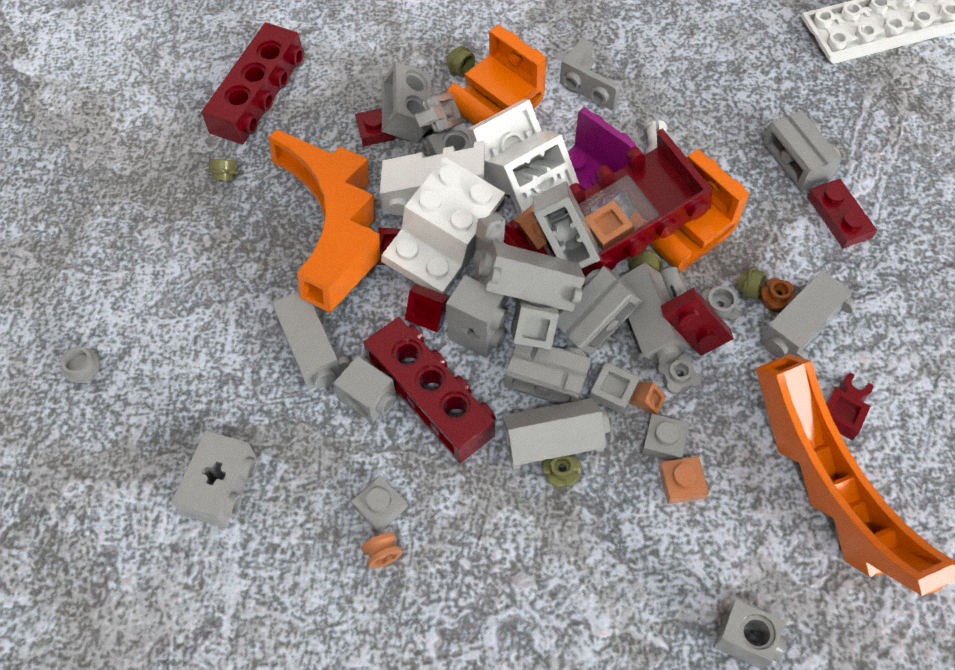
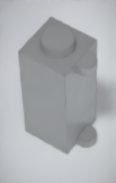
M493 241L490 253L483 254L479 266V275L483 276L485 291L573 312L575 304H579L582 298V286L585 276L579 263Z
M643 263L621 276L628 286L643 299V302L628 318L643 356L658 364L669 363L678 359L683 354V351L691 348V346L663 317L661 305L670 301L671 297L661 273L648 264Z
M821 270L768 325L760 342L777 358L792 354L808 360V354L804 349L841 310L846 313H852L857 307L855 301L850 298L853 291L824 270Z
M299 291L271 302L307 390L315 387L322 388L332 384L342 374L341 371L349 366L350 362L347 356L336 357L314 308L315 305L301 299Z
M593 398L502 415L507 451L512 469L520 468L521 464L592 450L595 453L603 452L604 448H606L605 433L610 432L607 412L605 409L601 410Z

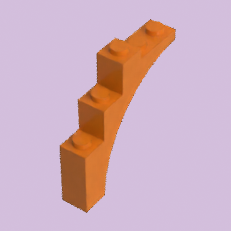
M277 129L269 136L272 163L292 173L308 187L319 202L325 217L322 234L312 255L297 272L300 298L331 313L380 260V233L369 228L374 221V195L364 190L369 185L368 159L342 147H339L331 154Z
M788 354L756 367L778 452L800 463L811 506L834 518L845 562L869 577L884 573L921 596L937 592L943 586L955 581V561L932 547L913 531L891 509L864 475L848 450L831 417L821 393L812 361Z

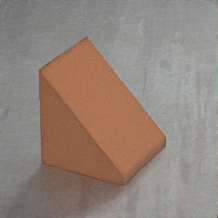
M639 382L629 404L658 415L666 395L654 382Z

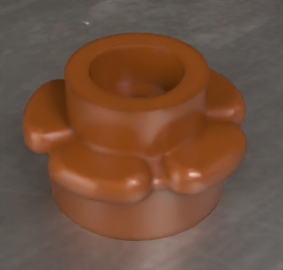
M778 278L769 279L765 282V287H762L760 291L763 305L772 312H781L796 297L794 294L795 287L786 280Z

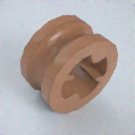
M395 533L380 534L362 545L361 550L363 554L369 555L367 564L370 569L386 566L403 554L401 547L394 545L397 540Z

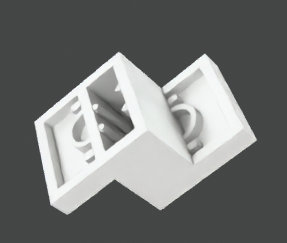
M522 99L468 128L473 144L475 141L485 140V174L489 183L505 192V194L510 195L518 216L533 204V196L567 181L569 186L574 183L579 184L562 135L541 131L529 99Z
M443 157L405 205L402 229L383 252L381 262L418 285L445 294L476 251L475 233L478 219L492 215L503 201L505 192L448 158Z

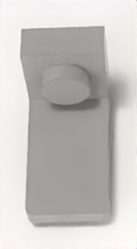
M582 38L561 62L560 84L566 86L571 91L587 97L598 105L613 110L617 106L620 87L611 80L591 71L594 63V58H592L593 43Z

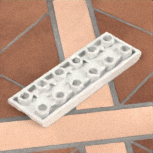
M852 0L804 12L801 18L817 39L828 60L834 64L954 33L955 0Z

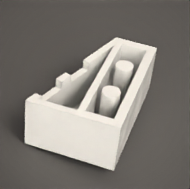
M485 140L475 141L473 148L455 151L454 146L443 148V154L425 157L423 152L382 160L380 199L383 214L402 216L405 205L443 157L448 158L485 180Z

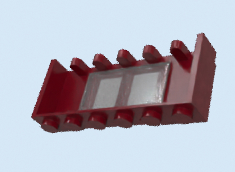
M663 128L656 132L657 148L644 155L638 147L632 148L627 153V166L615 173L609 165L602 166L597 171L598 183L585 191L578 183L569 186L584 217L614 200L634 225V232L604 250L597 243L600 261L582 268L585 278L590 272L595 269H601L603 266L613 270L620 261L629 256L639 255L647 248L648 244L660 237H669L679 227L691 220L702 217L711 209L712 188ZM510 221L509 224H511L520 233V235L530 244V242L525 237L520 228L517 226L515 221ZM549 241L539 250L534 248L538 253L556 257Z

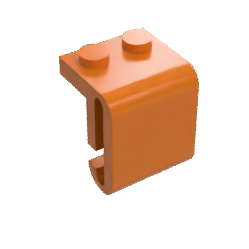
M498 24L489 31V55L465 73V81L469 85L463 89L454 82L446 93L452 92L462 117L473 125L522 99H529L533 109H535L542 101L545 93L547 58L539 50L533 49L520 40L516 34L509 32Z
M699 149L688 155L687 159L712 188L711 209L702 217L691 220L679 227L669 237H660L649 244L672 267H677L680 272L688 268L733 233L738 226L749 196V192L745 190L739 181L731 178L719 167L715 160L708 158ZM637 211L630 220L634 225V231L647 224Z

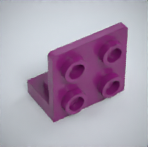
M585 107L578 111L575 145L568 151L578 182L584 191L598 183L597 171L602 166L609 165L614 173L627 166V153L636 147L635 142L627 134L619 132L606 123L601 116L592 113ZM622 191L616 193L615 195L611 196L610 198L606 199L605 201L601 202L596 206L598 208H601L610 201L614 200Z

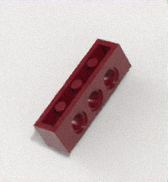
M267 22L263 24L201 111L210 134L243 145L249 135L255 132L259 120L265 111L272 107L274 98L280 89L286 86L289 76L303 60L304 50L301 46L298 32Z
M398 316L363 341L369 362L393 379L395 391L459 464L495 437L496 417L491 408L485 402L478 403L473 398L467 382L461 376L457 375L454 377L450 373L443 356L435 349L432 351L428 349L424 344L423 336L414 325L407 326ZM405 358L416 359V361L411 364L401 363V361ZM429 383H437L440 385V387L435 390H426L423 388L425 385ZM453 409H460L465 412L462 416L456 418L447 415Z

